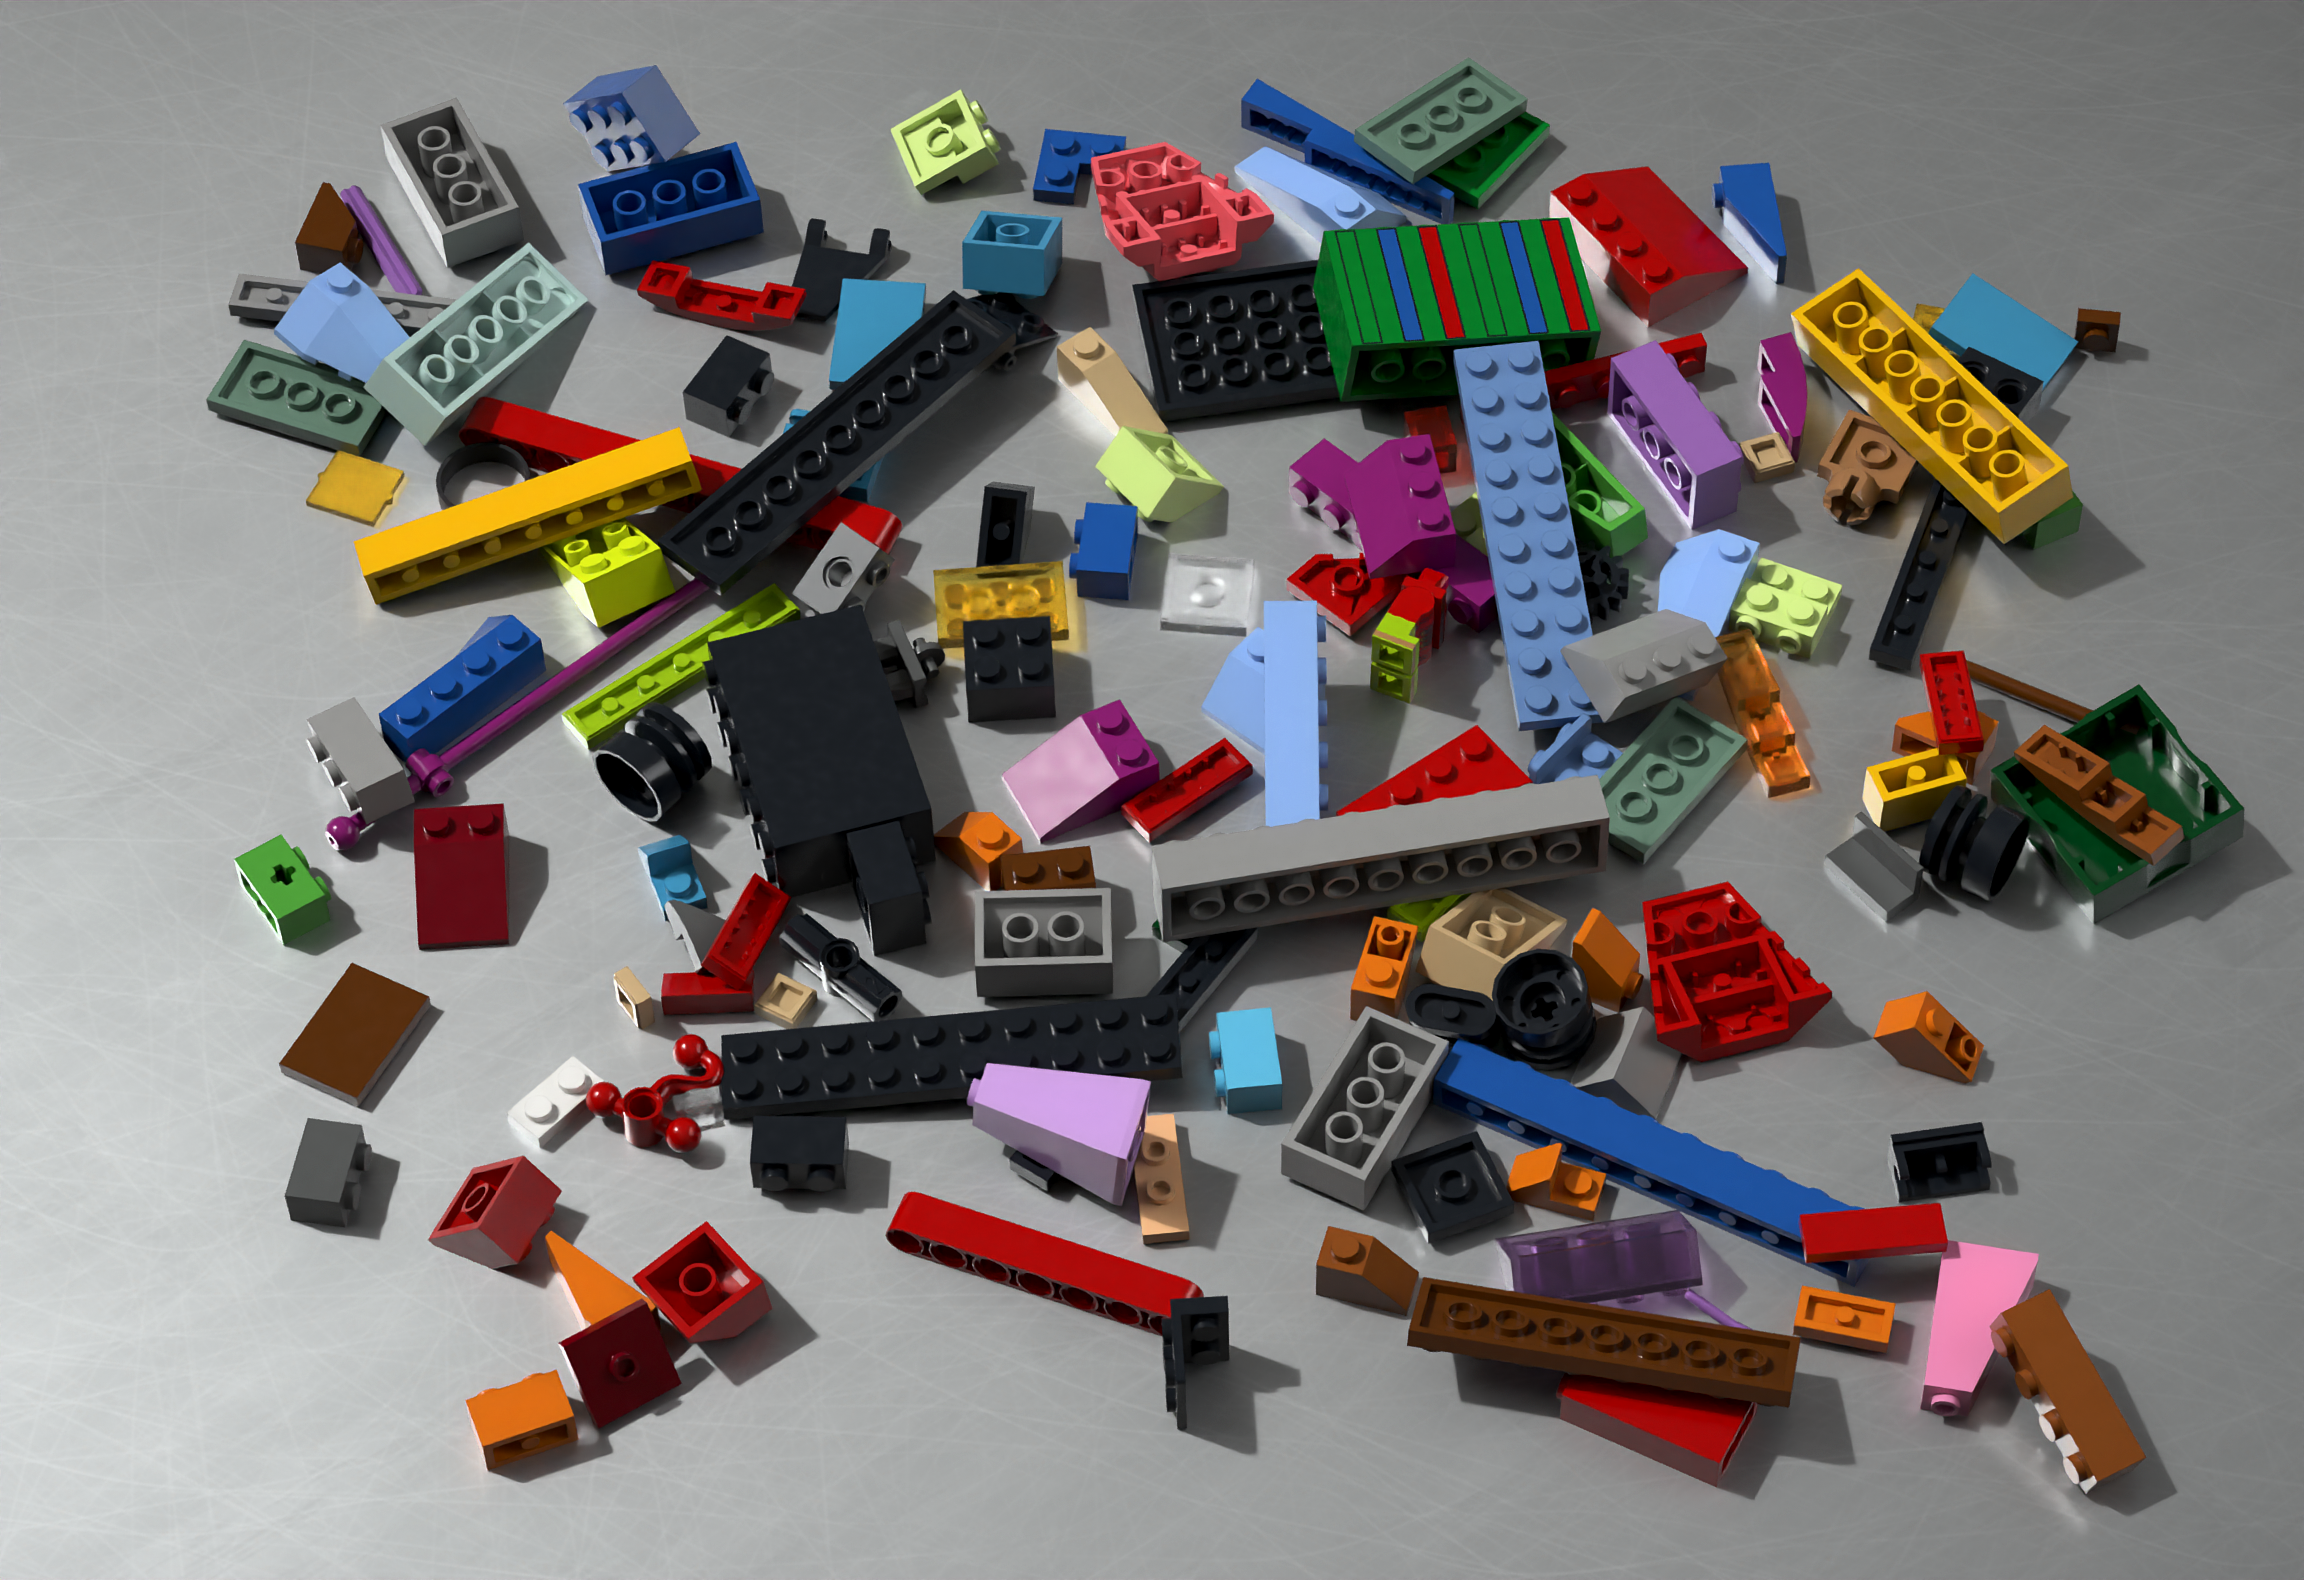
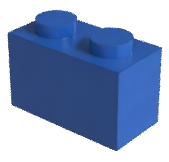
M1086 502L1084 519H1076L1074 544L1080 545L1079 553H1071L1069 563V578L1076 579L1078 597L1129 600L1138 539V506Z

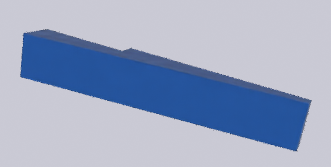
M1256 79L1241 99L1242 128L1304 153L1305 163L1377 192L1391 204L1440 224H1451L1453 222L1454 192L1426 176L1412 184L1355 143L1354 134L1259 79Z

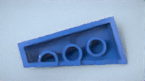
M513 615L488 617L451 661L379 713L383 738L390 750L405 764L407 759L419 749L424 748L429 754L438 753L546 671L541 638Z

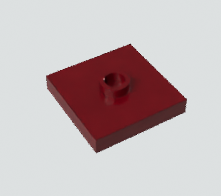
M642 1298L558 1343L591 1420L598 1428L682 1384L650 1308Z

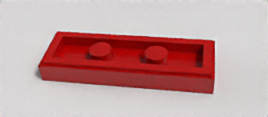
M1941 1203L1800 1214L1799 1229L1805 1263L1947 1252L1948 1239Z

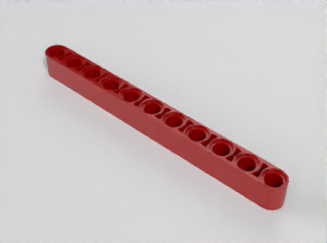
M480 397L475 402L459 430V438L465 446L481 442L503 444L516 450L525 459L528 467L547 473L641 441L491 397ZM690 454L702 490L661 505L690 513L738 473L741 468ZM837 496L786 541L821 551L840 522H842L890 555L903 526L899 518L890 511Z

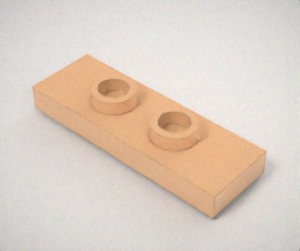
M1174 1113L1147 1116L1145 1133L1133 1168L1143 1244L1189 1240V1224Z

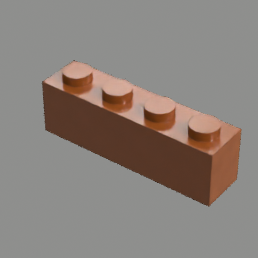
M2048 1289L1998 1315L1989 1326L1992 1330L1991 1339L1997 1352L2002 1357H2007L2016 1373L2015 1382L2019 1391L2026 1399H2031L2040 1415L2039 1424L2044 1435L2051 1442L2055 1441L2064 1457L2063 1466L2070 1480L2075 1484H2079L2083 1492L2087 1494L2133 1471L2146 1458V1455L2051 1290Z

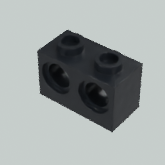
M1968 347L1958 362L2027 426L2040 408L2044 381L1974 348Z

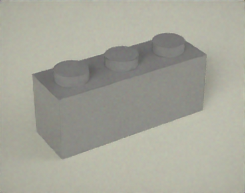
M355 697L306 719L312 737L306 739L308 747L317 763L325 761L323 768L332 786L341 785L339 791L350 812L357 809L366 824H369L415 802L403 767Z

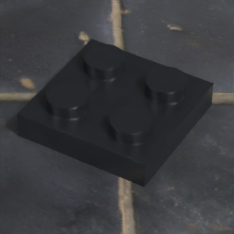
M1477 1131L1391 1161V1171L1428 1244L1514 1214V1202Z

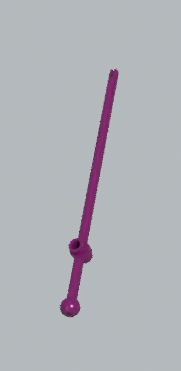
M694 578L441 755L429 754L424 748L415 751L405 764L406 768L411 772L407 780L412 794L414 795L422 790L424 792L429 791L434 797L444 795L454 783V778L448 773L451 768L710 588L697 578ZM359 812L350 818L338 816L331 819L327 824L325 836L333 848L346 851L358 843L360 832L375 821L366 824Z

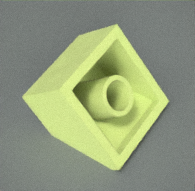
M1122 426L1095 466L1107 478L1105 484L1115 493L1125 496L1133 504L1132 506H1138V517L1147 522L1158 520L1172 523L1218 495L1224 488L1172 435Z

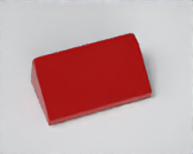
M754 970L751 971L746 982L739 990H736L711 972L696 974V972L664 973L661 989L663 1015L753 1012Z

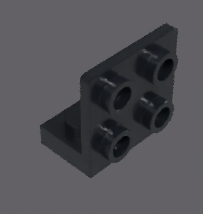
M1228 1296L1170 1299L1171 1318H1161L1167 1413L1176 1412L1177 1429L1187 1428L1184 1363L1212 1365L1218 1361H1229Z

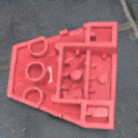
M1166 142L1091 158V171L1099 201L1105 236L1126 259L1138 267L1142 266L1158 281L1178 279L1182 276L1200 272H1213L1218 268L1235 265L1241 258L1242 244L1257 241L1274 223V213L1256 193L1247 188L1240 193L1228 188V177L1217 173L1215 174V180L1201 172L1200 161Z

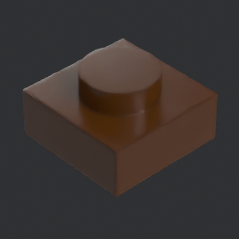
M2078 308L2074 339L2078 341L2075 349L2116 352L2121 312Z

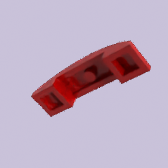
M652 260L637 289L638 296L678 316L716 327L746 331L773 330L792 325L807 295L806 289L767 282L761 292L693 279L690 267Z

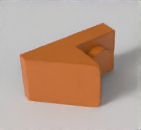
M1561 1143L1552 1144L1516 1156L1506 1185L1513 1201L1594 1221L1606 1184V1173L1561 1162L1563 1146Z

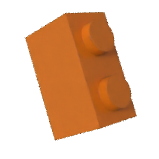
M557 1370L545 1374H531L521 1382L500 1389H487L480 1392L476 1397L465 1400L470 1424L487 1471L579 1440L574 1414Z

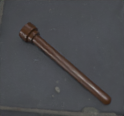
M1966 660L1971 681L2076 723L2082 720L2086 714L2093 711ZM2133 720L2123 725L2120 729L2137 735L2142 724Z

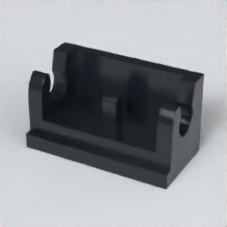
M1982 1122L1892 1134L1890 1136L1887 1163L1898 1203L1990 1190L1991 1182L1987 1168H1992V1163Z

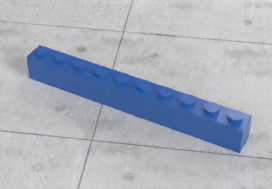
M1458 1038L1434 1078L1433 1104L1535 1149L1561 1143L1563 1144L1562 1160L1567 1163L1606 1173V1179L1853 1287H1855L1870 1259L1805 1263L1799 1229L1800 1214L1860 1210L1864 1208L1849 1206L1831 1198L1820 1189L1807 1188L1793 1182L1776 1170H1765L1751 1164L1734 1152L1721 1151L1703 1143L1692 1134L1679 1133L1661 1125L1650 1116L1637 1115L1619 1107L1608 1098L1595 1097L1577 1089L1566 1080L1551 1078L1535 1071L1524 1062L1512 1061L1495 1054L1482 1044H1472Z

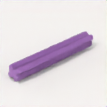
M352 185L349 189H343L340 193L343 203L355 219L357 230L395 292L422 295V288L361 188Z

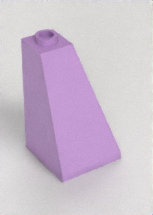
M987 1063L982 1079L974 1078L972 1081L967 1105L974 1107L973 1126L1111 1204L1122 1206L1146 1129L1151 1081Z

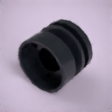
M657 702L647 703L636 714V717H632L624 725V732H616L592 756L595 772L608 793L626 810L646 821H658L681 798V792H688L697 783V780H701L712 768L711 755L697 731L681 715Z
M1956 785L1946 796L1930 821L1921 849L1919 864L1923 867V871L1928 874H1934L1939 869L1940 879L1946 882L1951 881L1961 868L1964 867L1961 881L1962 889L1987 901H1993L2009 880L2023 851L2030 829V816L2005 804H1999L1986 819L1987 796L1977 794L1972 798L1971 789L1963 785Z
M1534 949L1520 953L1503 965L1494 979L1492 999L1505 1046L1513 1057L1534 1069L1546 1070L1568 1066L1582 1057L1595 1038L1597 1026L1587 981L1582 968L1572 957L1557 950Z

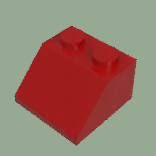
M525 1156L474 1167L428 1238V1241L436 1247L491 1269L519 1264L530 1253L533 1247L531 1241L538 1229L544 1226L555 1212L553 1205L562 1190Z
M707 1221L632 1277L633 1282L689 1343L736 1337L773 1309L763 1280Z

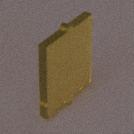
M337 450L325 471L318 473V482L306 499V505L374 527L386 506L393 504V495L404 479L405 474L402 470Z

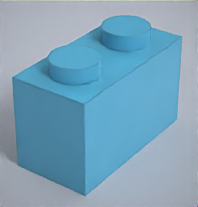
M1271 1007L1216 1013L1217 1031L1209 1032V1047L1211 1059L1220 1058L1221 1069L1214 1070L1216 1097H1225L1227 1114L1282 1109V1078Z

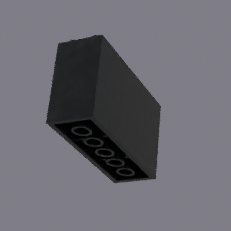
M861 604L707 642L709 660L702 662L706 682L709 687L706 688L707 699L712 714L717 713L719 719L717 728L723 748L728 747L730 753L728 763L734 782L739 781L741 786L739 796L745 816L750 815L753 823L750 824V830L755 849L761 850L764 859H761L765 880L775 884L778 889L791 898L851 883L846 833L899 821L904 838L912 836L918 856V862L915 863V866L936 861L932 808Z

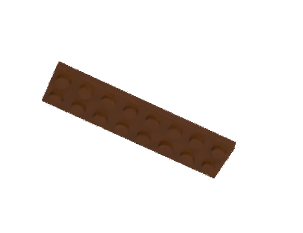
M1423 1277L1408 1330L1407 1346L1422 1348L1429 1352L1442 1351L1467 1355L1477 1360L1491 1359L1516 1363L1526 1368H1547L1565 1371L1571 1375H1590L1613 1379L1619 1383L1633 1382L1661 1387L1668 1391L1682 1390L1707 1394L1717 1399L1731 1398L1756 1402L1767 1407L1781 1406L1789 1408L1801 1338Z

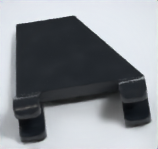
M811 218L807 227L804 248L792 287L806 289L807 293L796 317L826 322L839 309L843 278L868 280L886 262L892 249V244L889 240L890 230L875 228L872 233L869 254L825 248L828 234L825 230L826 221Z

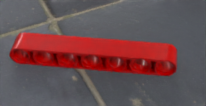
M918 1192L904 1194L885 1235L887 1241L892 1246L905 1253L1162 1336L1161 1318H1171L1170 1299L1204 1297L1203 1291L1198 1285L1183 1277Z

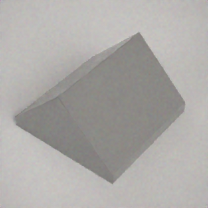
M1644 1006L1597 1019L1595 1038L1586 1053L1581 1057L1571 1084L1577 1089L1595 1097L1608 1098L1619 1107L1637 1115H1647L1656 1120L1683 1053L1657 1041L1655 1017Z

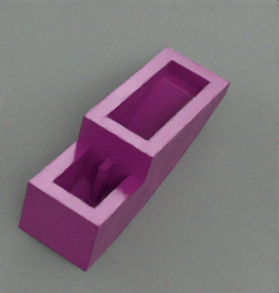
M1789 332L1760 340L1757 369L1761 375L1758 405L1773 433H1780L1794 462L1797 463L1803 444L1808 394L1802 357L1792 333Z

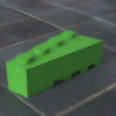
M1552 412L1574 536L1586 544L1590 540H1594L1595 549L1599 551L1607 545L1610 546V558L1622 556L1648 539L1645 508Z

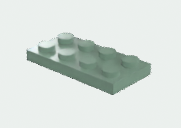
M1468 57L1356 128L1354 142L1414 184L1526 112L1528 99Z
M248 340L242 342L206 399L209 411L359 457L388 412L363 388L366 384L365 382L354 377L351 381H348L338 376L339 370L327 364L317 362L314 365L303 360L300 356Z
M1675 696L1599 779L1610 816L1608 843L1644 864L1747 750L1748 739Z

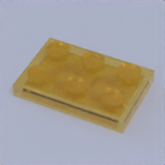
M1063 561L933 570L938 643L943 649L964 647L963 621L1050 616L1052 641L1069 640Z

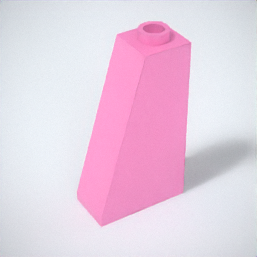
M1948 1240L1947 1252H1942L1920 1409L1930 1410L1941 1416L1969 1415L1999 1355L1991 1339L1992 1330L1989 1326L2001 1312L2026 1301L2033 1287L2039 1254Z

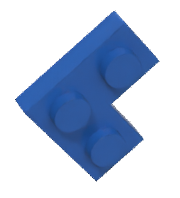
M1045 129L1033 186V200L1074 204L1080 174L1092 175L1091 158L1125 151L1126 136Z

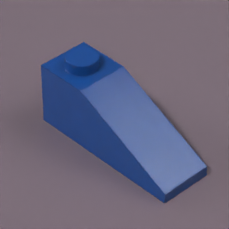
M1756 163L1720 166L1719 183L1712 184L1713 208H1720L1723 225L1776 284L1784 283L1787 252L1770 164Z

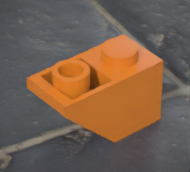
M1374 916L1351 986L1350 1020L1357 1021L1366 1006L1398 1019L1406 994L1418 926Z
M1928 991L1886 1002L1873 1037L1901 1065L1961 1083L1972 1082L1984 1045Z

